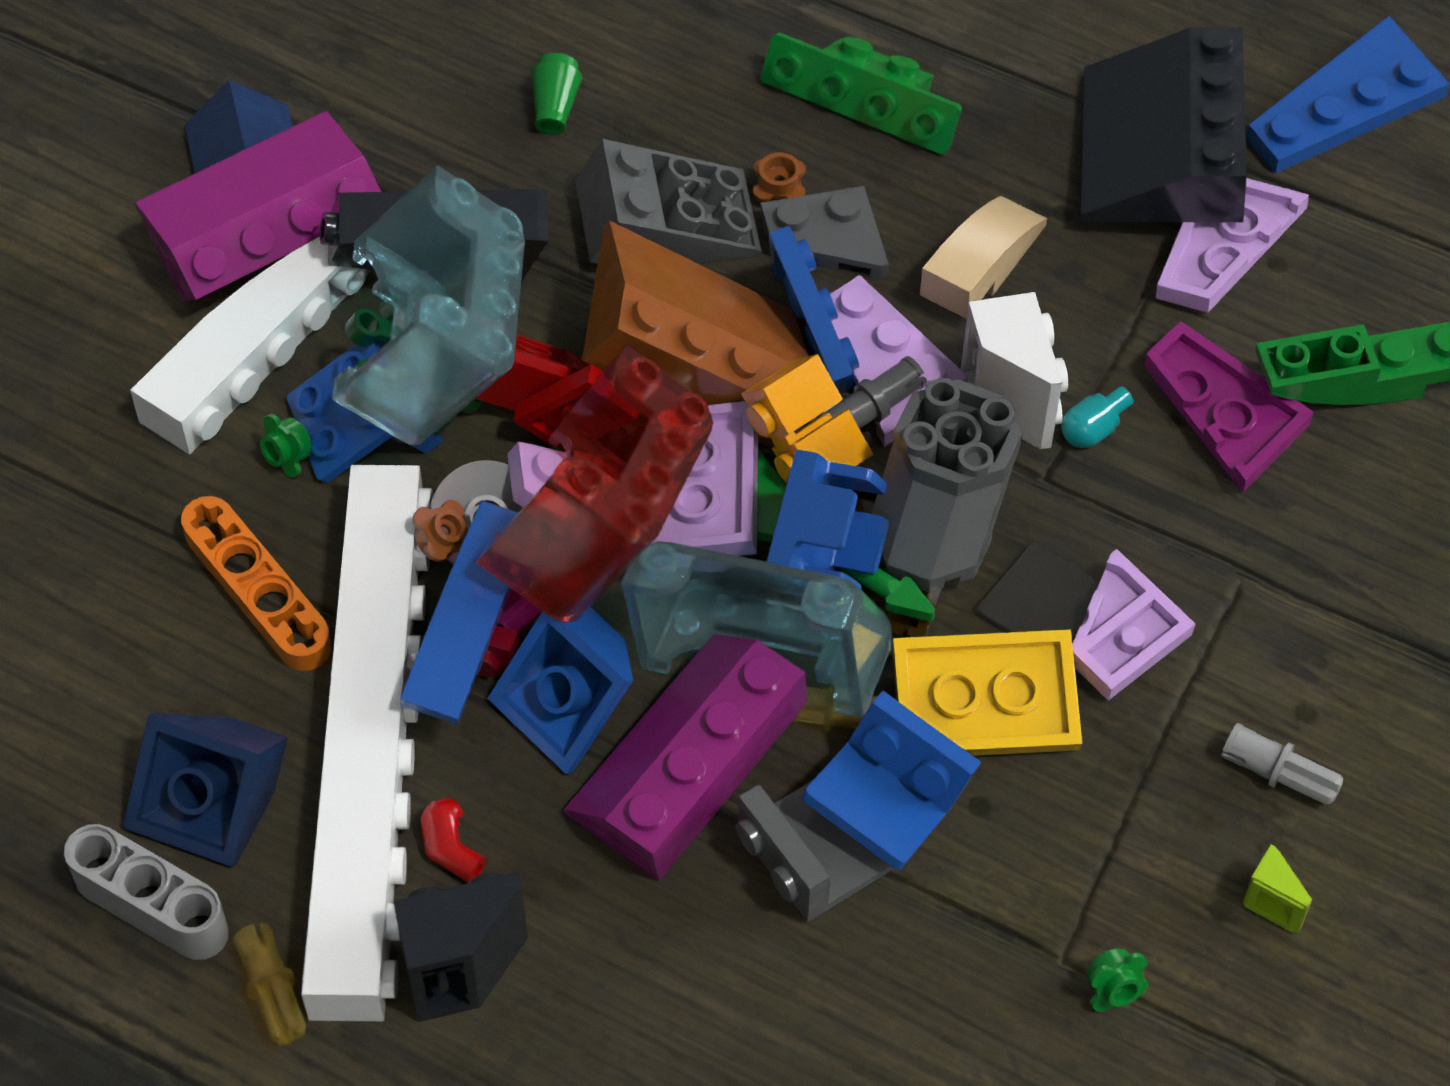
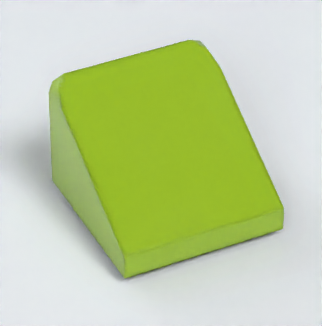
M1270 845L1251 877L1243 905L1286 930L1298 934L1312 899L1275 846Z

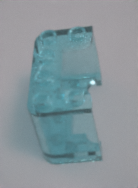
M437 165L355 240L352 260L360 265L368 260L378 277V281L373 285L372 293L395 307L391 339L389 343L358 370L348 367L335 378L332 400L399 440L411 445H420L512 369L515 358L525 246L523 225L513 211L499 206L476 191L464 179L456 178Z

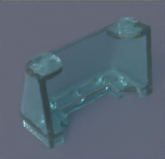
M655 542L638 550L631 559L621 581L641 669L669 674L674 658L694 650L696 655L713 634L757 639L769 647L819 657L815 665L816 681L824 684L830 683L833 686L835 712L864 717L891 649L892 631L888 616L852 581L837 576L672 542Z

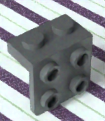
M811 782L776 803L770 799L759 784L739 796L738 823L735 825L736 832L747 851L753 856L757 855L768 869L780 895L787 902H793L807 922L894 869L802 801L801 796Z

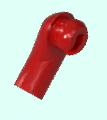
M451 798L432 801L428 803L420 818L425 853L430 860L469 883L473 878L482 874L487 859L459 841L458 827L460 826V820L458 818L464 815L459 803Z

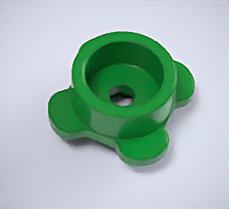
M275 414L265 416L263 418L265 433L259 442L264 458L274 467L281 466L284 473L290 478L300 475L301 467L299 462L308 458L312 452V443L307 430L294 418L287 417L280 421Z
M1112 949L1102 953L1093 960L1087 969L1086 979L1095 993L1090 1000V1004L1095 1011L1104 1012L1112 1006H1127L1145 993L1148 988V982L1143 977V970L1147 966L1148 961L1143 954H1129L1124 949Z

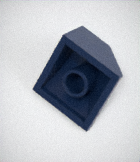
M152 713L148 715L123 828L231 867L235 866L275 793L288 737L235 718Z

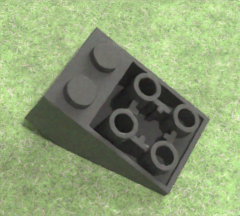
M602 139L575 179L591 263L598 264L603 227L609 220L698 264L758 256L761 252L743 169Z

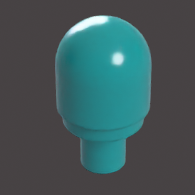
M1119 386L1106 397L1100 393H1095L1093 396L1088 395L1063 416L1061 430L1066 441L1074 447L1085 449L1095 446L1115 431V427L1120 424L1119 414L1133 405L1134 401L1131 394L1126 388Z

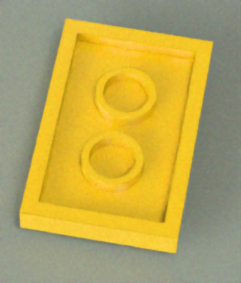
M1071 629L893 638L892 656L896 701L972 756L1080 750L1082 735Z

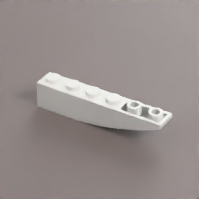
M320 236L291 252L248 281L206 315L130 390L139 423L190 455L204 440H209L217 434L223 421L240 403L248 402L255 395L260 383L277 366H283L290 360L296 347L313 330H319L324 326L331 312L348 295L355 294L361 288L366 276L372 270L329 266L328 245H321Z

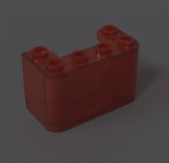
M626 344L556 424L547 441L554 447H557L560 443L563 445L567 458H564L556 466L547 482L501 533L498 532L490 540L476 563L552 618L568 623L577 621L658 537L712 431L713 420L706 402L662 371L652 360L643 357Z

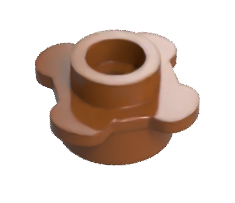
M782 152L772 153L758 160L754 164V174L758 176V184L753 187V196L760 202L805 196V188L801 185V177L806 173L805 165L792 155Z
M447 500L441 507L432 510L427 507H420L413 514L412 521L416 527L414 534L416 544L433 561L441 562L455 552L460 551L468 530L463 519L464 509L458 502ZM441 526L447 528L448 535L442 531Z

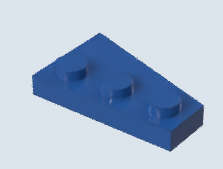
M790 225L769 233L771 268L777 280H783L789 306L794 311L796 318L804 317L807 326L803 329L812 354L819 355L839 393L853 389V370L860 367L858 358L849 338L839 339L831 321L837 319L838 314L828 289L825 287L817 290L810 273L816 270L817 266L809 244L805 238L796 241Z

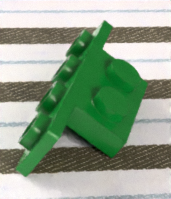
M780 32L771 37L761 73L762 82L939 154H945L950 150L962 112V106L929 92L934 75L919 69L920 65L915 60L899 55L885 56L873 51V46L869 42L855 37L841 38L824 49Z

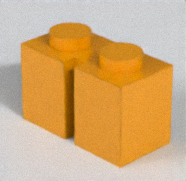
M818 354L792 360L741 393L748 405L746 414L750 424L762 437H771L775 445L772 447L776 455L774 459L775 467L785 483L788 482L796 449L819 453L830 462L857 466L873 455L849 409L843 410L833 418L830 413H825L802 429L794 432L843 400Z

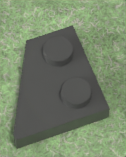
M865 186L761 203L760 217L769 248V233L790 225L796 241L806 239L817 267L838 271L840 263L871 269V278H888L889 263Z

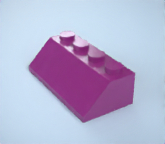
M324 111L135 202L134 205L182 301L197 300L262 268L320 236L322 214L324 211H331L339 193L381 192L364 155L327 111Z
M713 634L565 807V814L660 881L806 706L808 697L805 672L757 639Z

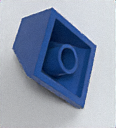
M586 603L545 606L487 699L565 774H571L575 771L633 682L626 641Z

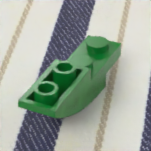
M1450 322L1368 336L1364 324L1259 342L1256 343L1255 352L1272 395L1302 402L1333 405H1365L1423 398L1426 386L1429 384L1450 381Z

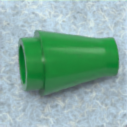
M561 53L544 54L539 57L537 64L531 70L536 115L534 126L544 134L557 135L565 131L567 118L582 82V74L578 70V62L568 55Z

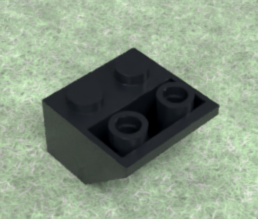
M519 872L507 875L486 873L473 878L468 884L446 889L424 887L411 892L406 898L393 900L418 1022L480 1008L528 939Z

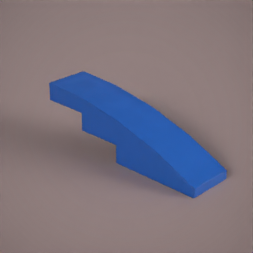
M481 500L420 646L400 698V706L458 725L475 677L479 675L495 628L499 626L537 519Z

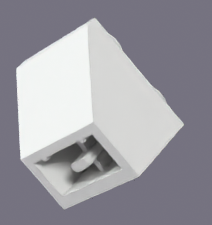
M1035 292L970 301L968 304L961 370L968 376V383L1002 394L1004 399L1010 401L1015 410L1014 419L1022 432L1021 439L1039 449L1051 448L1055 425L1062 423L1060 393L1068 389V374L1063 358H1055L1051 347L1054 345V329L1049 313L1041 314Z

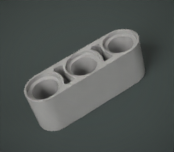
M90 824L78 828L69 836L64 847V856L78 891L86 899L184 957L193 960H205L215 956L224 948L228 940L229 928L219 897L209 885L109 827L100 824ZM109 858L102 866L86 868L92 860ZM151 886L159 887L158 890L150 896L142 898L135 897V895L143 888ZM203 915L209 917L200 926H184L193 917Z

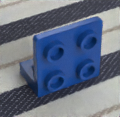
M376 340L369 347H361L355 344L287 396L294 419L298 420L305 427L310 436L312 452L309 459L316 478L324 483H329L391 437L398 443L406 442L425 454L443 442L440 433H431L425 430L417 420V409L426 398L416 374L399 383L395 392L380 408L360 410L348 401L345 395L346 377L361 360L373 358L386 364L403 354L383 341Z
M882 691L871 703L849 742L810 783L801 799L825 819L832 822L870 850L874 855L881 858L894 869L901 870L952 809L982 762Z

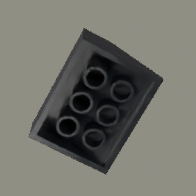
M1243 27L1187 28L1084 67L1081 222H1244L1246 137Z

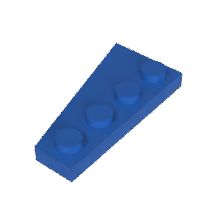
M1388 16L1248 125L1246 139L1276 174L1446 98L1450 83L1393 19Z

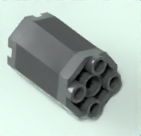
M948 378L932 380L926 385L924 390L912 393L894 429L893 445L882 477L888 483L885 495L877 494L871 513L883 516L889 521V528L879 564L883 571L899 581L906 576L910 577L920 590L930 593L944 588L945 581L960 577V583L975 578L991 544L993 528L1021 442L1022 432L1014 419L1015 410L1010 401L1004 399L1002 394L959 379L951 380Z

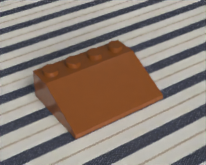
M610 220L604 225L582 361L593 364L605 372L695 413L698 406L745 401L741 395L742 392L792 360L809 356L792 309ZM758 434V443L771 449L775 446L771 437L766 438Z

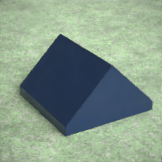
M228 80L184 124L195 173L293 127L287 104L231 80Z

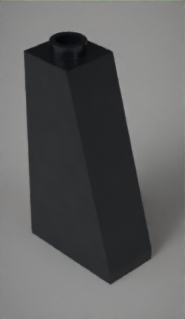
M548 190L339 193L331 211H324L322 214L320 243L321 245H328L329 266L520 284L548 243Z

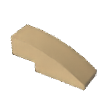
M1003 196L988 202L963 222L922 268L920 296L967 319L969 302L982 300L986 293L994 295L1044 229L1047 218Z

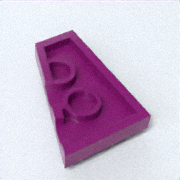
M1182 321L1172 328L1146 354L1144 363L1146 370L1242 493L1311 424L1314 414L1312 410L1296 400L1272 395L1265 378Z

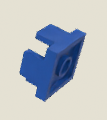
M796 449L766 565L803 591L826 595V592L829 591L859 597L862 585L847 574L833 570L839 568L869 575L876 574L889 528V521L880 515L855 511L858 496L853 490L885 495L888 483L871 469L830 462L819 453Z

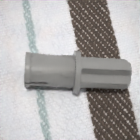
M1240 723L1234 726L1221 754V758L1243 766L1268 779V785L1273 788L1279 782L1323 804H1332L1343 784V778L1340 774L1294 753V744L1288 742L1284 746L1257 734Z

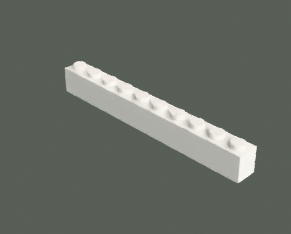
M351 465L302 984V998L309 1021H384L386 998L396 999L398 962L397 960H389L390 941L401 940L393 904L395 884H405L407 869L406 848L398 847L399 829H409L410 793H402L403 775H413L415 747L413 739H406L407 723H417L418 711L400 706V698L422 644V637L414 636L415 620L424 621L426 614L425 585H418V572L428 571L430 560L416 544L414 535L416 527L413 524L412 518L415 511L420 507L430 509L433 498L432 488H423L420 466Z

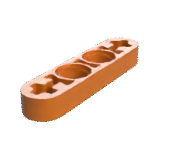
M202 496L192 500L185 506L181 514V525L189 547L281 660L291 669L298 671H311L321 667L329 659L332 652L330 631L325 619L230 505L218 497ZM208 520L211 524L218 523L223 539L217 544L214 534L208 527H199L200 522ZM245 553L256 559L254 565L243 573H233L224 568L226 561L236 554ZM269 592H279L288 597L286 605L275 612H265L256 607L258 599ZM294 621L298 631L307 640L314 638L315 644L307 648L302 643L295 644L292 630L289 627Z

